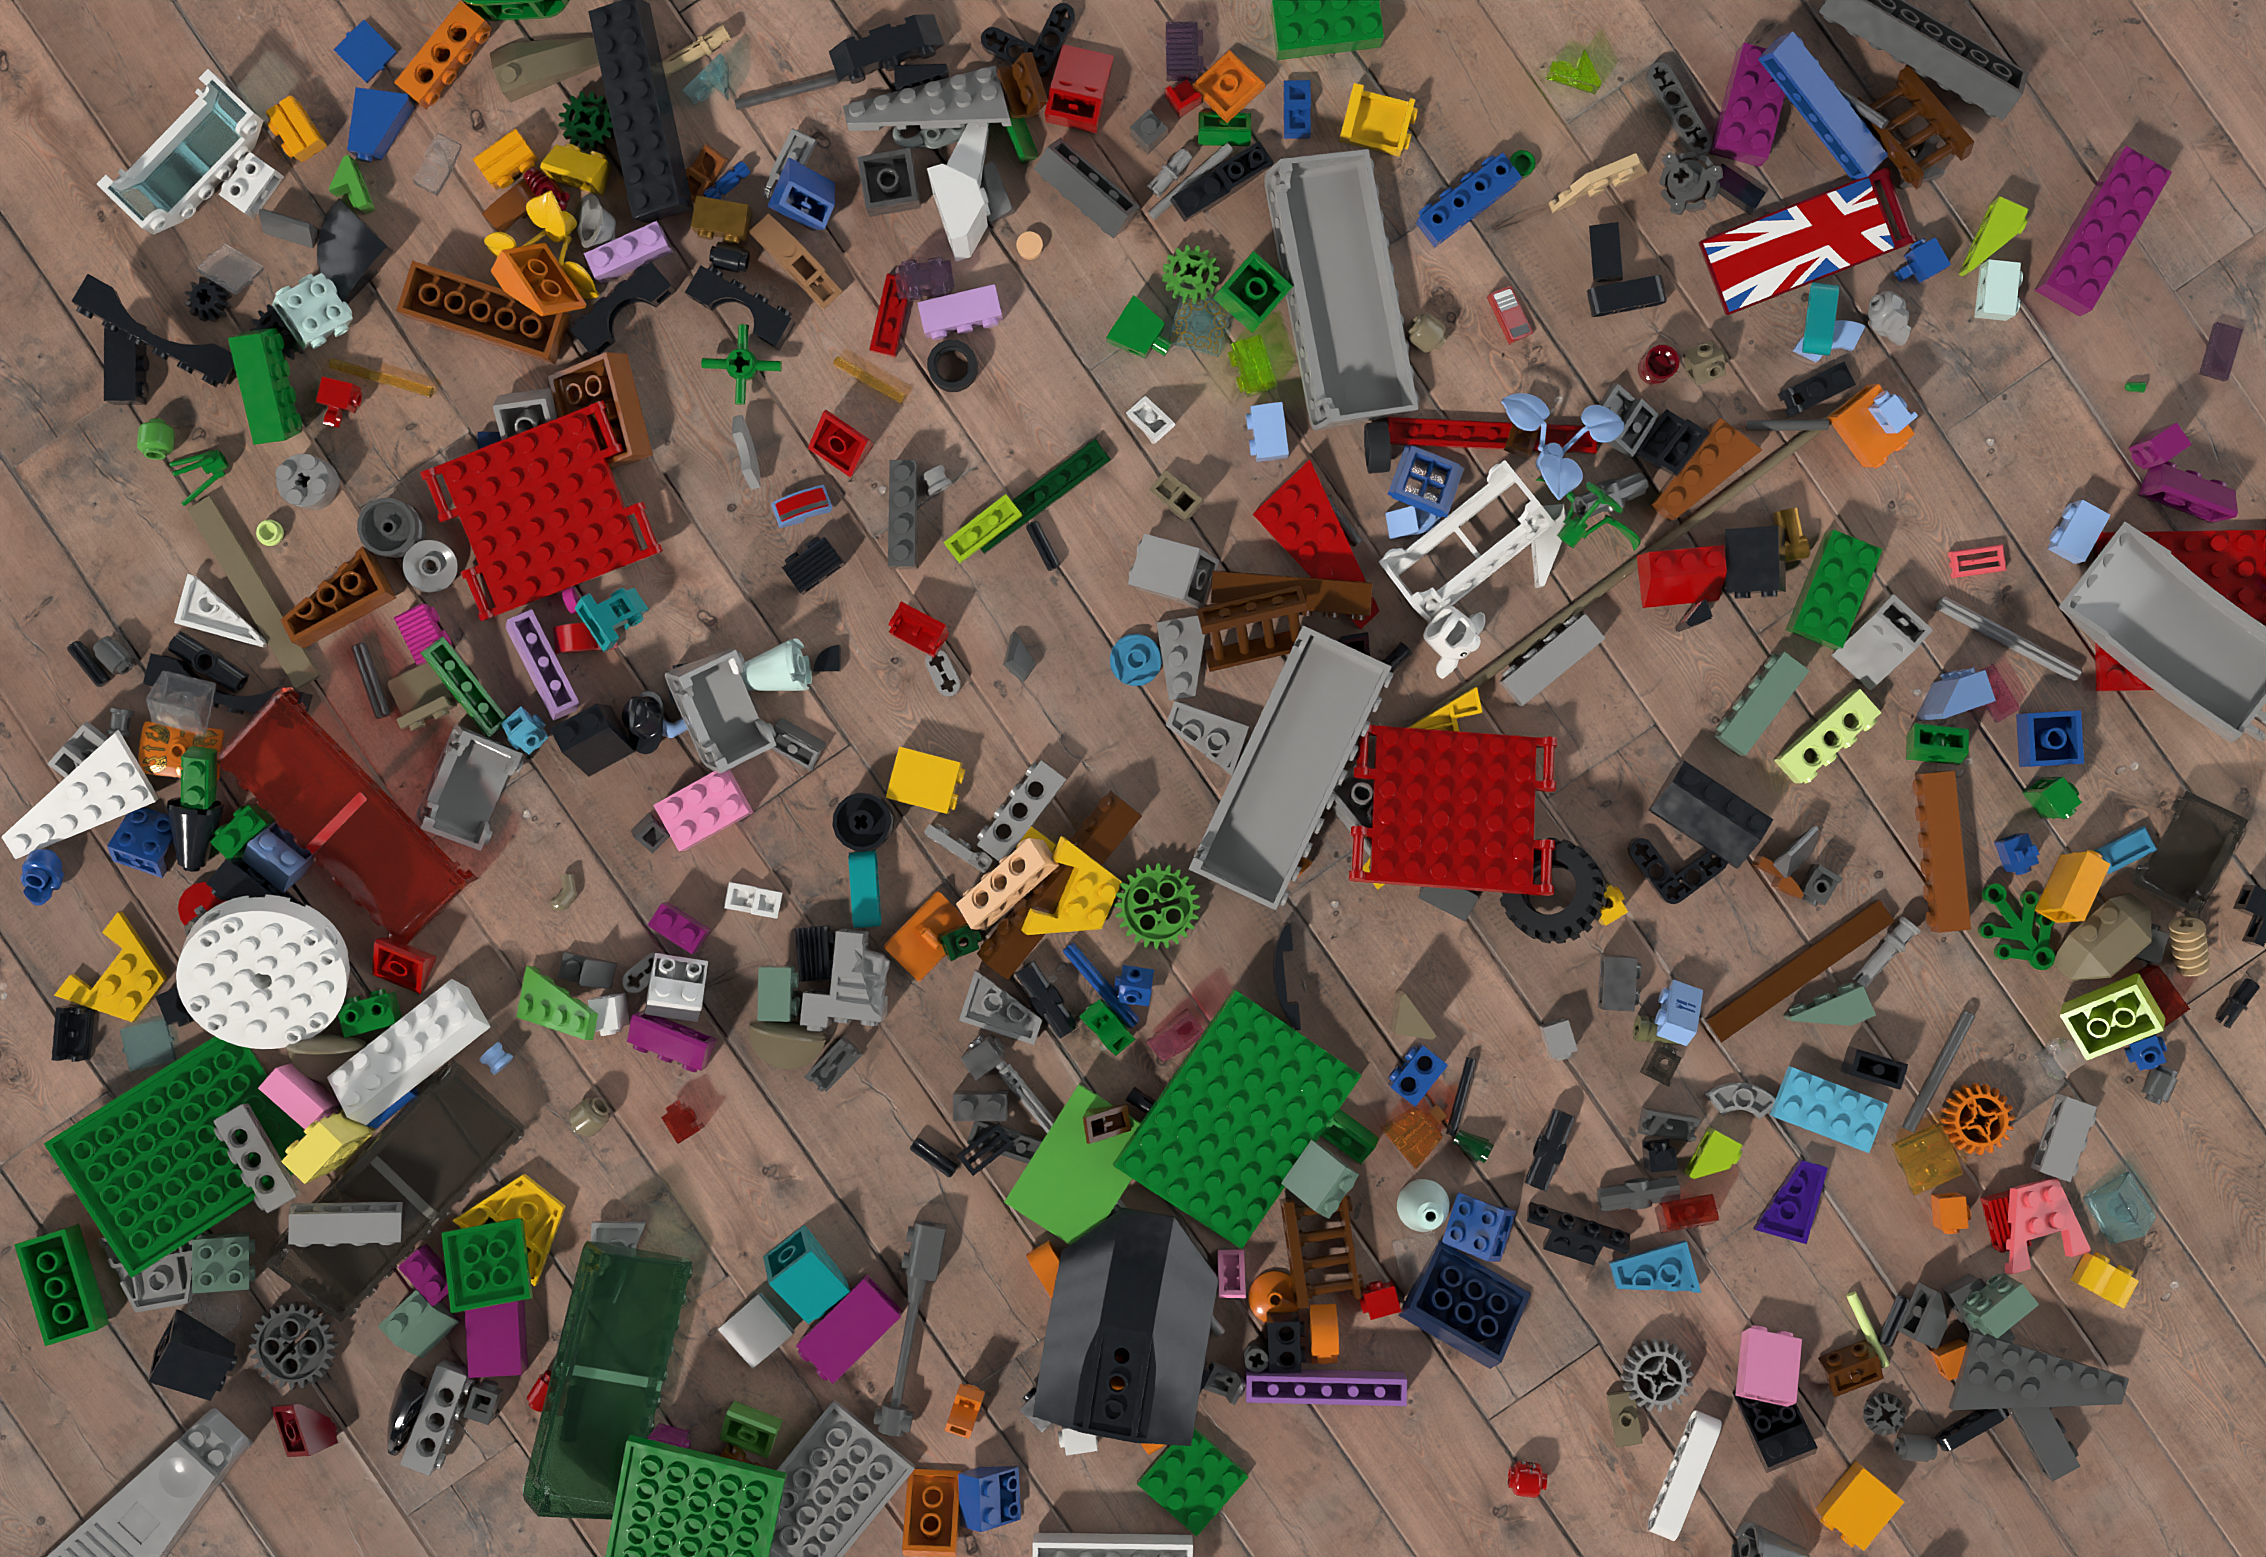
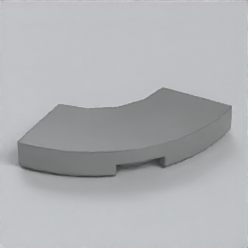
M743 415L733 417L732 436L738 449L741 471L751 489L760 488V470L753 440Z
M1744 1082L1724 1083L1704 1093L1721 1115L1732 1110H1745L1751 1112L1758 1119H1761L1772 1110L1776 1100L1768 1091Z

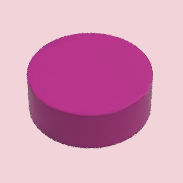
M573 587L564 589L562 592L564 603L568 611L574 615L577 613L575 606L580 600Z

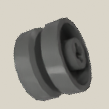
M379 498L371 501L362 509L358 518L357 532L362 544L369 551L390 559H404L406 552L415 543L425 540L426 524L423 516L415 507L394 498Z

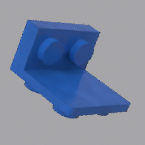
M146 807L127 813L107 845L112 860L163 878L168 870L163 857L173 842L169 816Z
M1458 1193L1442 1241L1447 1245L1488 1262L1501 1261L1517 1211L1507 1207H1496L1466 1194Z

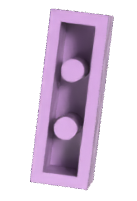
M655 221L588 251L584 255L594 278L601 284H604L637 269L644 263L648 264L673 253V250L663 228Z
M995 284L917 302L924 333L927 338L932 337V340L944 339L947 337V333L956 331L958 334L969 333L973 331V327L983 325V328L995 327L999 325L998 321L1003 320Z

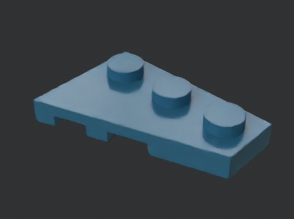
M1685 1240L1608 1261L1617 1289H1653L1701 1293L1689 1247Z

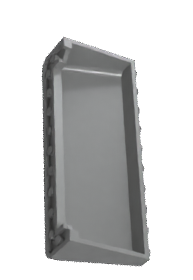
M1369 149L1280 159L1265 173L1264 178L1281 274L1293 286L1286 294V300L1309 420L1315 431L1412 413L1419 410V395L1414 388V369L1409 362V343L1404 336V317L1399 310V291L1394 284V265L1389 258V239L1384 232V213L1379 206V187L1374 180V162L1370 158Z
M1302 626L1190 864L1189 870L1274 910L1277 909L1278 905L1284 906L1290 894L1286 888L1290 880L1296 881L1301 871V867L1297 865L1301 857L1307 858L1313 843H1310L1309 840L1313 832L1318 834L1322 827L1324 819L1320 817L1324 808L1329 810L1336 795L1332 794V791L1336 784L1341 786L1347 774V771L1343 768L1347 760L1353 761L1359 748L1355 743L1359 735L1364 737L1371 722L1366 720L1370 711L1376 712L1382 698L1378 696L1382 686L1388 687L1394 673L1389 672L1391 666L1313 629Z

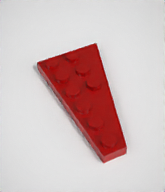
M1309 459L1252 515L1312 578L1366 582L1322 483ZM1373 595L1371 615H1365V620L1351 619L1360 630L1380 612Z

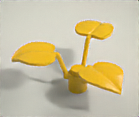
M552 191L529 200L526 210L530 219L538 227L545 228V230L522 246L533 245L546 235L554 242L563 241L558 263L583 299L597 298L600 294L597 292L593 280L587 271L577 263L571 261L564 263L568 244L572 241L569 235L577 227L576 219L570 213L561 211ZM492 232L484 239L485 245L488 246L489 251L496 259L502 250L517 247L513 237L503 232Z

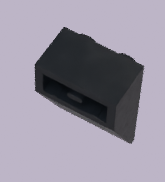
M1736 1391L1732 1392L1753 1446L1766 1473L1816 1454L1818 1447L1796 1403L1787 1407L1735 1396Z

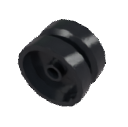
M856 793L847 796L838 804L833 814L832 826L836 837L844 846L855 851H868L880 847L889 839L894 829V815L891 807L883 798L870 793ZM862 817H867L866 823L868 826L863 827L860 824Z

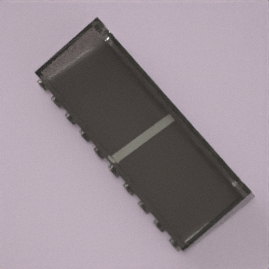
M451 1058L443 1064L422 1086L417 1095L401 1108L312 1202H403L401 1242H395L392 1245L367 1243L366 1245L355 1246L351 1243H340L337 1246L311 1244L307 1247H299L295 1244H288V1227L270 1248L265 1266L338 1321L342 1322L347 1315L352 1317L360 1308V1302L365 1296L370 1298L378 1289V1283L384 1277L388 1279L395 1272L396 1264L402 1258L406 1260L415 1250L414 1245L420 1239L424 1241L434 1229L432 1226L438 1220L442 1222L452 1211L451 1206L456 1201L462 1202L469 1194V1188L473 1183H480L487 1175V1169L493 1163L498 1164L506 1155L505 1150L511 1144L516 1145L525 1134L523 1132L524 1125L461 1064Z

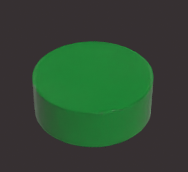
M1526 150L1516 151L1509 159L1522 178L1531 175L1536 165L1534 156Z

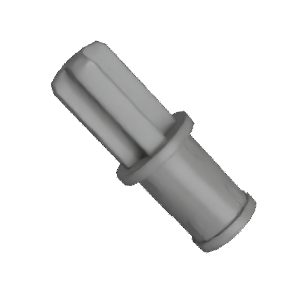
M1181 148L1166 166H1161L1162 170L1147 185L1148 189L1160 198L1166 188L1174 180H1178V174L1191 161V154Z

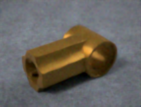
M1797 508L1774 512L1775 526L1785 528V563L1809 558V543L1807 537L1802 534Z

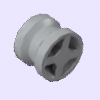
M943 465L932 468L920 476L922 482L928 486L927 492L929 496L937 495L953 485L951 480L946 478V470Z

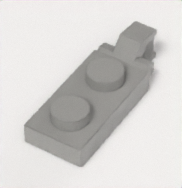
M938 823L934 827L930 824L924 831L927 837L981 872L985 873L993 860L984 851L978 853L971 852L972 846L961 838H958L957 841L953 840L948 836L950 831Z

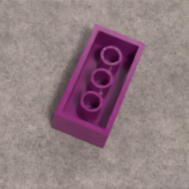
M1743 43L1736 52L1709 154L1761 167L1768 159L1785 93L1758 60L1767 48Z

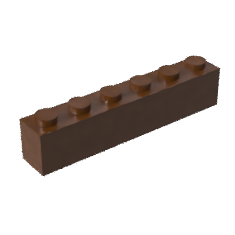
M1215 570L1212 577L1211 603L1220 604L1301 585L1307 604V611L1299 612L1298 615L1312 616V611L1322 612V617L1338 618V613L1349 614V619L1365 620V615H1371L1374 583Z

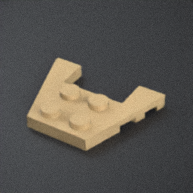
M1637 153L1585 174L1570 186L1571 189L1559 194V199H1554L1548 204L1552 213L1574 205L1581 196L1588 194L1589 197H1593L1605 191L1604 187L1610 184L1617 187L1648 174L1647 169Z

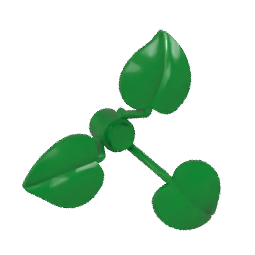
M1539 476L1536 481L1545 482L1543 476ZM1591 482L1586 483L1587 489L1599 498L1581 519L1575 516L1572 520L1574 514L1572 503L1575 501L1576 496L1572 492L1566 494L1571 502V508L1566 519L1563 521L1565 525L1557 534V537L1568 546L1574 548L1582 538L1586 539L1589 534L1604 524H1610L1629 540L1633 551L1639 547L1641 540L1638 535L1629 527L1605 514L1604 519L1588 530H1585L1588 527L1585 521L1600 503L1609 505L1618 513L1623 512L1621 506L1612 497L1604 494L1603 490Z

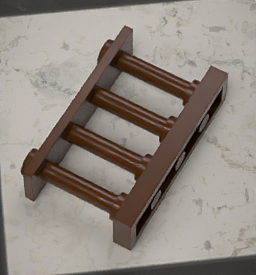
M1908 65L1900 70L1896 84L1897 87L1868 106L1878 112L1903 96L1907 97L1913 104L1911 108L1890 120L1884 129L1879 128L1856 112V114L1865 121L1872 135L1881 142L1882 148L1900 170L1904 181L1911 183L1917 190L1921 187L1924 178L1923 171L1950 154H1956L1961 161L1970 156L1974 140ZM1860 97L1857 98L1858 100L1864 103V101ZM1916 116H1923L1929 123V126L1901 144L1891 135V132ZM1934 134L1939 135L1944 140L1946 145L1917 163L1907 153Z
M1301 585L1196 609L1202 635L1210 633L1213 649L1204 650L1209 672L1290 654L1301 630L1298 613L1307 611V604ZM1288 615L1290 631L1274 634L1272 618ZM1262 621L1264 637L1249 640L1246 624ZM1236 627L1238 643L1223 646L1220 630Z
M1345 1195L1336 1210L1340 1213V1227L1304 1233L1302 1230L1298 1231L1297 1220H1301V1217L1319 1213L1315 1212L1308 1205L1299 1206L1294 1204L1291 1198L1279 1199L1294 1304L1298 1309L1308 1308V1299H1312L1314 1295L1351 1290V1295L1355 1299H1361L1360 1291L1364 1290L1362 1275L1357 1272L1349 1212L1353 1211L1351 1197ZM1343 1237L1345 1253L1306 1259L1305 1256L1302 1257L1301 1247L1305 1243ZM1347 1263L1349 1279L1310 1285V1283L1305 1281L1304 1273H1307L1309 1269Z

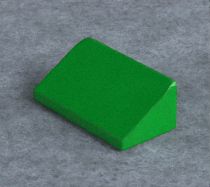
M1007 107L1012 126H1006V129L1020 163L1024 164L1037 159L1039 154L1024 117L1012 118Z
M1199 112V145L1224 146L1228 143L1230 146H1250L1251 113H1238L1226 123L1216 112Z
M1341 1109L1336 1114H1333L1321 1134L1322 1137L1359 1164H1362L1372 1153L1379 1141L1378 1136Z

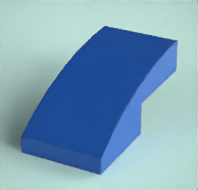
M1289 80L1283 83L1284 139H1310V80Z

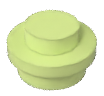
M269 519L262 521L258 525L256 535L262 544L275 546L283 539L284 530L279 522Z

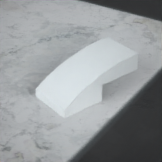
M729 882L724 908L777 919L782 892Z

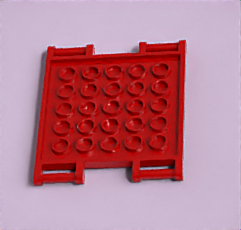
M604 401L593 403L555 420L420 472L422 480L427 482L439 514L437 516L440 523L459 516L479 565L460 573L463 580H467L480 612L477 614L480 622L663 552L661 544H658L644 511L646 509L644 501L625 507L606 458L623 452L621 443H617L605 413L607 408ZM595 414L608 446L604 450L601 447L590 415ZM441 474L456 507L451 510L448 508L436 476ZM635 514L648 547L645 550H642L629 517L630 515ZM483 574L495 603V608H489L476 575Z
M1371 724L1364 737L1359 735L1357 767H1354L1353 776L1362 779H1374L1372 828L1365 826L1351 827L1353 853L1352 870L1349 871L1350 881L1542 896L1554 895V885H1551L1552 850H1555V841L1549 839L1534 840L1535 791H1556V781H1554L1556 737H1529ZM1369 736H1376L1374 769L1367 767ZM1536 748H1544L1543 781H1536ZM1364 838L1371 839L1370 872L1363 871ZM1534 851H1541L1540 885L1533 884Z

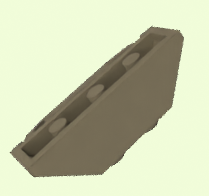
M2131 892L2109 899L2068 935L2055 955L2053 966L2070 981L2111 978L2152 942L2151 909Z

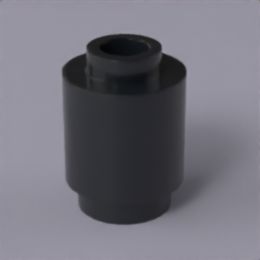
M717 242L716 246L711 247L709 261L713 262V267L736 273H740V271L746 272L750 261V251L744 250L742 246Z

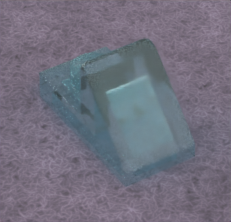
M721 53L683 89L687 98L694 105L699 101L703 102L711 94L713 87L727 101L729 100V64Z

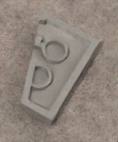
M1198 616L1156 622L1169 701L1195 697L1205 634L1202 635Z

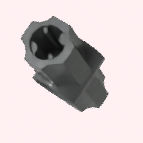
M1633 472L1619 479L1605 480L1596 484V486L1603 490L1604 494L1612 497L1621 508L1625 506V502L1645 494L1646 489L1649 487L1647 478L1641 472ZM1591 491L1576 496L1575 501L1572 503L1574 512L1581 519L1599 497ZM1600 503L1590 517L1601 512L1614 511V509L1607 504Z
M1670 1176L1651 1180L1647 1178L1630 1179L1625 1181V1184L1597 1188L1596 1194L1600 1211L1604 1212L1623 1208L1633 1210L1645 1209L1655 1203L1680 1200L1681 1191L1677 1177Z

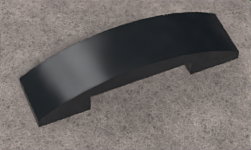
M1284 923L1277 937L1274 949V985L1284 1014L1295 1030H1301L1299 1003L1297 1001L1288 1002L1283 951H1293L1291 924Z

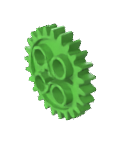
M1157 863L1155 870H1151L1149 864H1146V872L1144 873L1139 868H1136L1137 877L1128 874L1129 885L1126 883L1120 884L1125 889V892L1116 893V896L1122 899V902L1115 903V907L1122 908V911L1116 914V917L1124 918V921L1119 925L1120 928L1128 926L1129 929L1126 936H1130L1133 933L1136 934L1134 942L1137 943L1142 938L1144 939V947H1147L1150 941L1154 942L1155 949H1158L1159 942H1163L1165 947L1169 948L1170 939L1179 944L1177 936L1180 934L1187 938L1188 936L1184 929L1186 927L1194 929L1195 927L1190 923V920L1199 918L1193 913V910L1200 909V905L1193 904V900L1199 898V894L1190 893L1196 886L1194 884L1188 886L1185 884L1189 879L1188 875L1182 879L1179 878L1180 869L1170 873L1171 865L1169 864L1165 871L1161 870L1160 863ZM1163 883H1171L1174 886L1175 892L1172 896L1164 897L1160 894L1159 889ZM1145 889L1149 893L1148 901L1145 903L1136 902L1134 899L1135 891ZM1177 898L1180 899L1178 904L1163 906L1160 913H1156L1155 909L1141 913L1134 912L1136 908L1153 905L1154 899H1158L1160 903ZM1171 908L1178 909L1181 913V918L1176 923H1171L1166 919V912ZM1152 915L1155 919V925L1150 929L1143 928L1140 924L1142 916Z

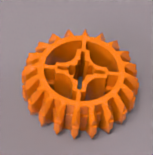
M1972 1083L1971 1088L1965 1084L1961 1085L1962 1093L1958 1090H1953L1952 1093L1955 1098H1945V1101L1950 1105L1948 1108H1941L1942 1112L1947 1113V1117L1940 1118V1121L1948 1124L1942 1131L1950 1134L1947 1138L1949 1142H1956L1955 1147L1959 1150L1965 1149V1152L1968 1154H1972L1975 1151L1976 1154L1983 1155L1984 1150L1988 1153H1994L1993 1145L1998 1148L2003 1147L2000 1140L2002 1138L2009 1140L2010 1137L2005 1133L2007 1130H2014V1127L2008 1124L2009 1121L2016 1119L2014 1115L2008 1114L2013 1107L2010 1104H2005L2008 1098L2005 1095H1999V1089H1990L1988 1084H1982L1980 1087L1978 1083ZM1985 1098L1991 1103L1993 1108L1982 1109L1975 1099ZM1965 1106V1113L1960 1117L1961 1111ZM1977 1114L1981 1115V1119H1978L1979 1123H1974L1975 1116ZM1995 1120L1994 1126L1990 1131V1124ZM1962 1129H1973L1979 1135V1139H1968L1963 1134Z

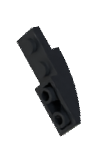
M1259 141L1217 166L1212 173L1172 196L1170 201L1184 222L1202 211L1205 213L1243 188L1271 167L1274 162Z

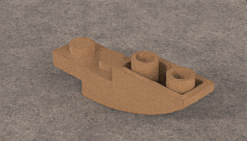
M769 213L749 231L780 267L793 277L822 310L843 292L825 273L826 270Z

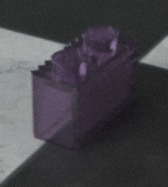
M1197 21L1166 22V81L1168 82L1196 81L1198 79V72H1203V56H1198V46H1203V30H1198Z

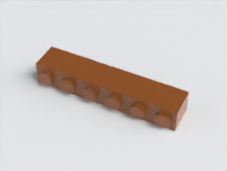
M1955 771L1915 774L1912 788L1914 795H1917L1918 806L1915 808L1916 820L1920 822L1921 832L1918 833V844L1923 850V859H1921L1920 866L1926 880V885L1923 887V895L1925 900L1928 901L1929 909L1926 912V923L1932 932L1938 933L1971 930Z

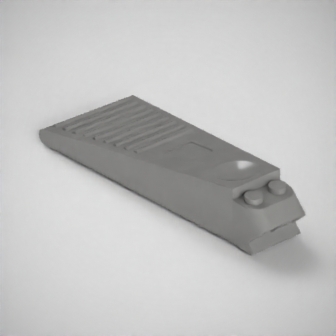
M210 1409L180 1439L175 1441L47 1557H166L233 1465L250 1448L253 1442L218 1409Z

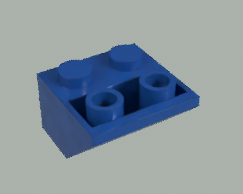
M789 157L768 203V207L812 231L824 230L835 206V182Z
M1018 1466L977 1467L958 1473L961 1527L984 1532L1021 1520Z

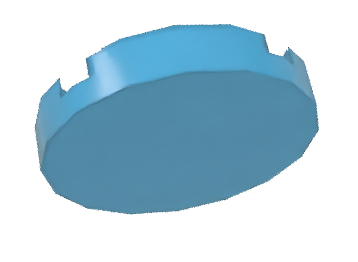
M1128 634L1119 639L1113 646L1110 654V667L1115 677L1122 683L1130 686H1143L1153 681L1162 665L1161 651L1157 643L1142 634Z

